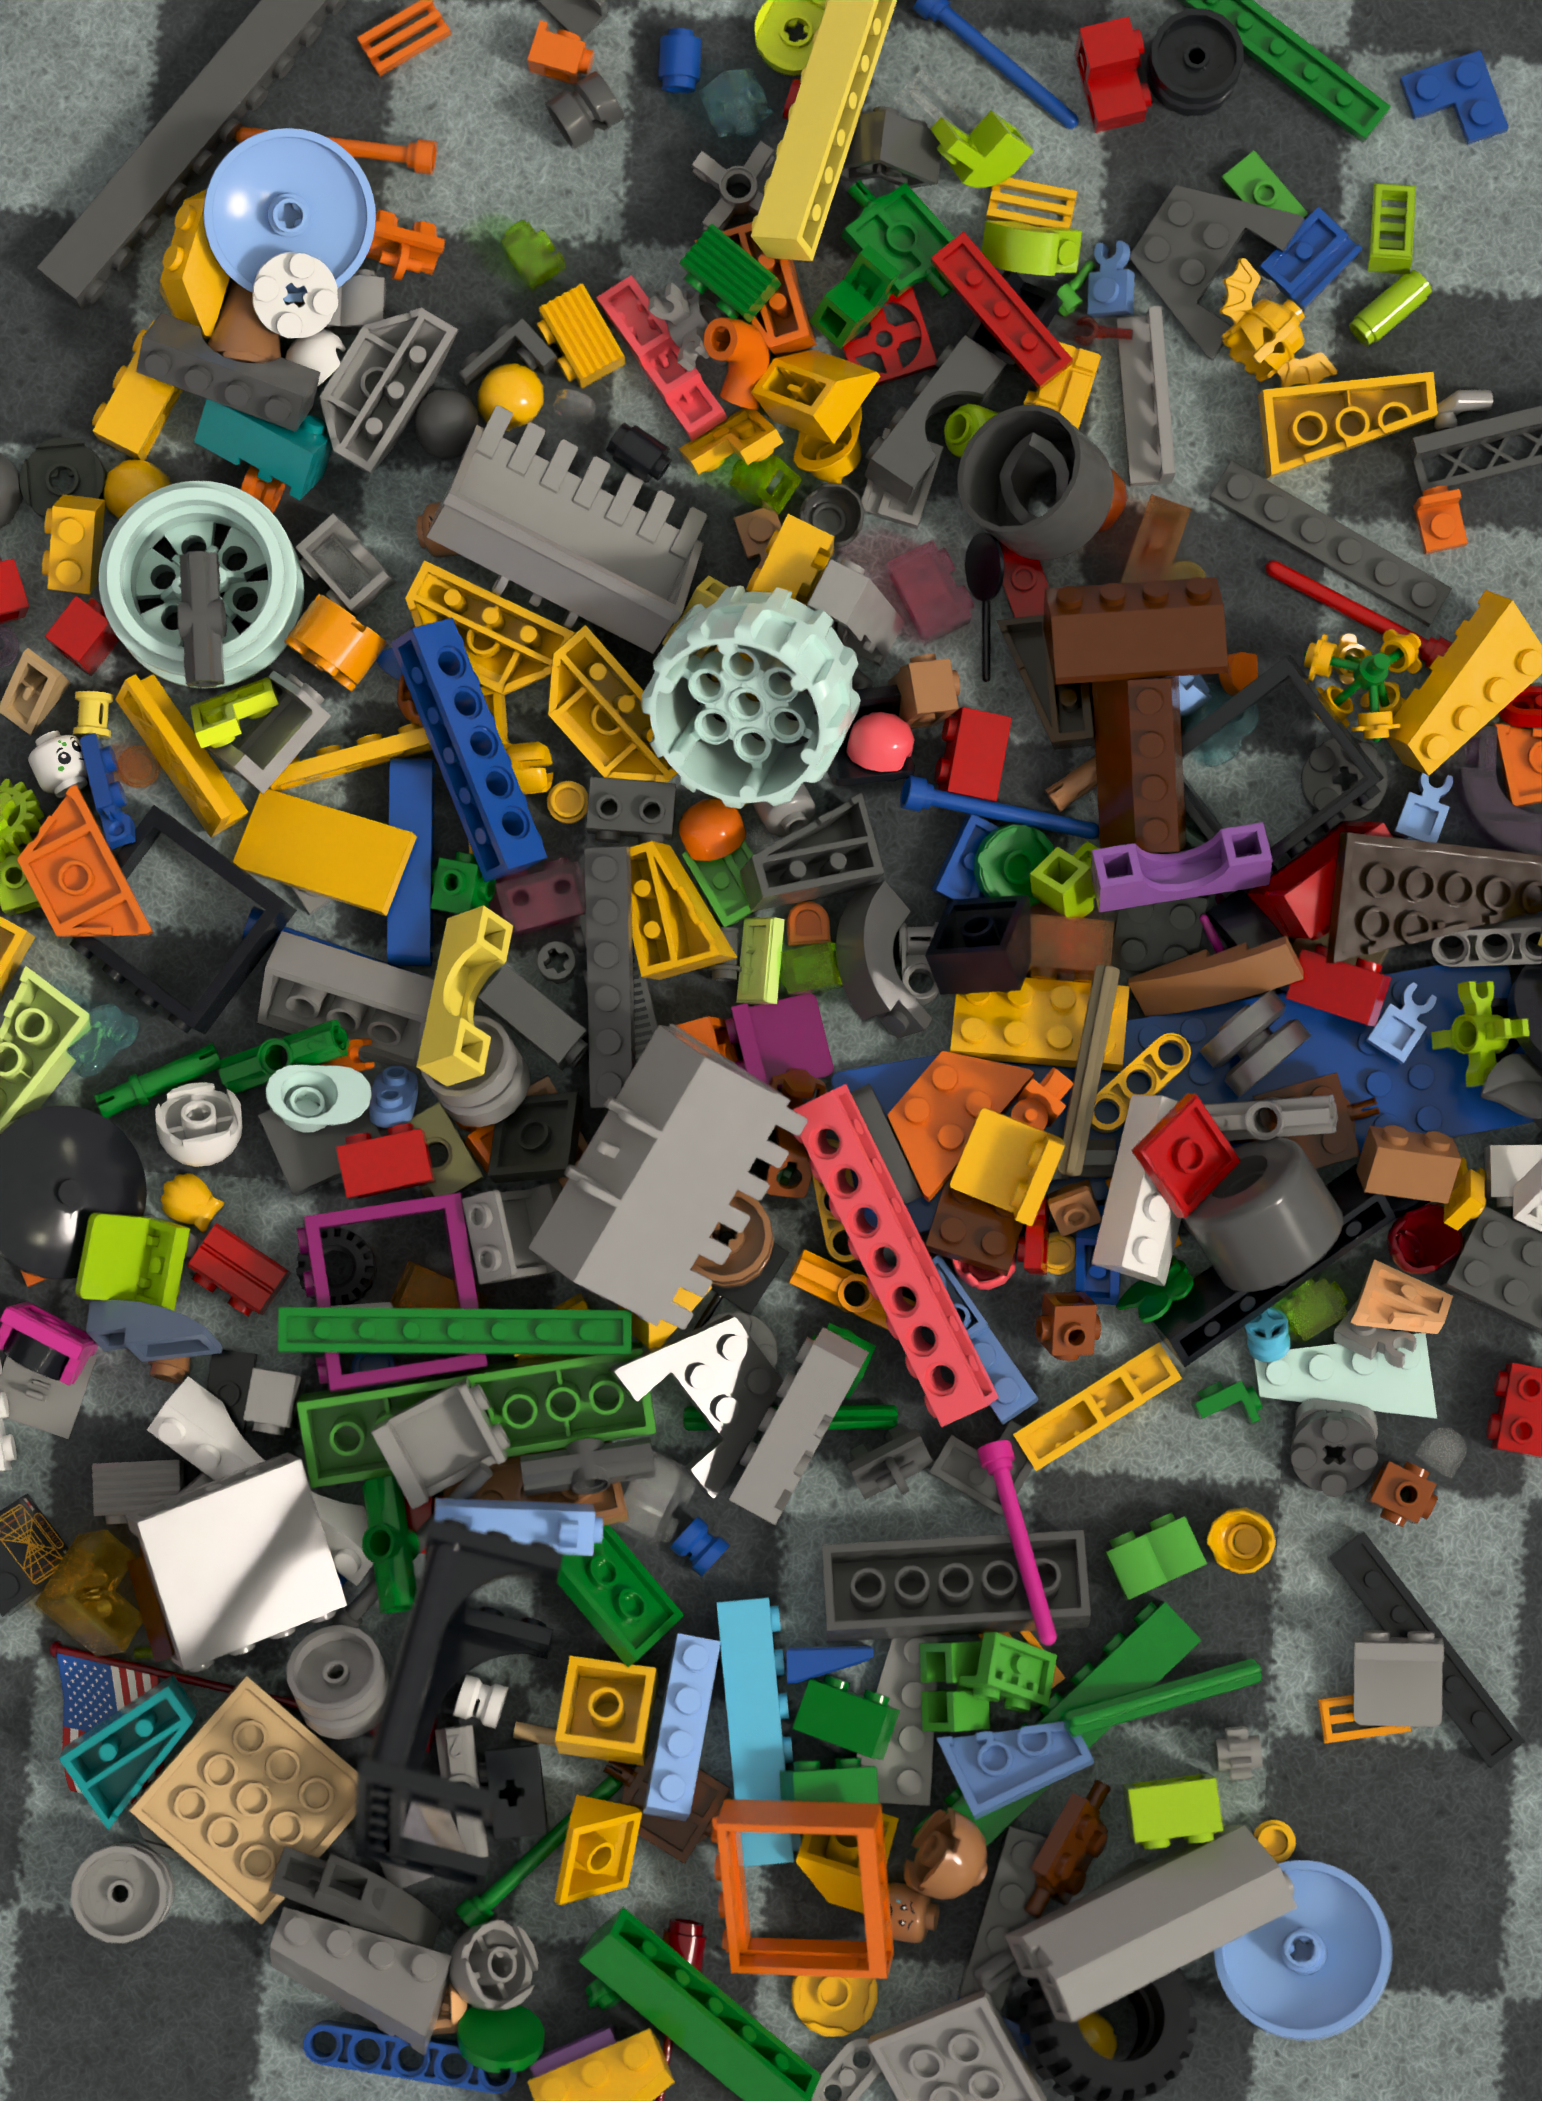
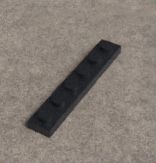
M1360 1532L1328 1557L1383 1631L1390 1632V1637L1408 1638L1409 1631L1434 1632V1638L1443 1639L1442 1708L1487 1767L1492 1768L1525 1742L1365 1532Z

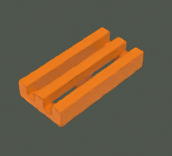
M420 0L358 36L357 40L380 77L450 36L451 30L442 19V15L436 9L432 0ZM428 11L429 14L376 46L371 47L370 44ZM434 23L436 24L437 29L380 62L378 56Z

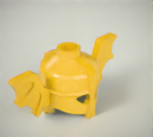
M1239 258L1235 271L1223 279L1227 298L1225 304L1219 310L1220 314L1230 317L1234 322V325L1221 335L1224 346L1230 348L1229 357L1235 363H1243L1245 371L1250 375H1256L1255 378L1258 382L1270 379L1276 373L1280 378L1281 388L1291 387L1298 383L1305 385L1318 384L1325 377L1336 375V368L1321 352H1315L1300 359L1294 358V354L1305 342L1300 327V322L1305 318L1303 311L1289 299L1282 305L1268 299H1261L1252 307L1251 301L1253 293L1260 282V275L1247 259Z

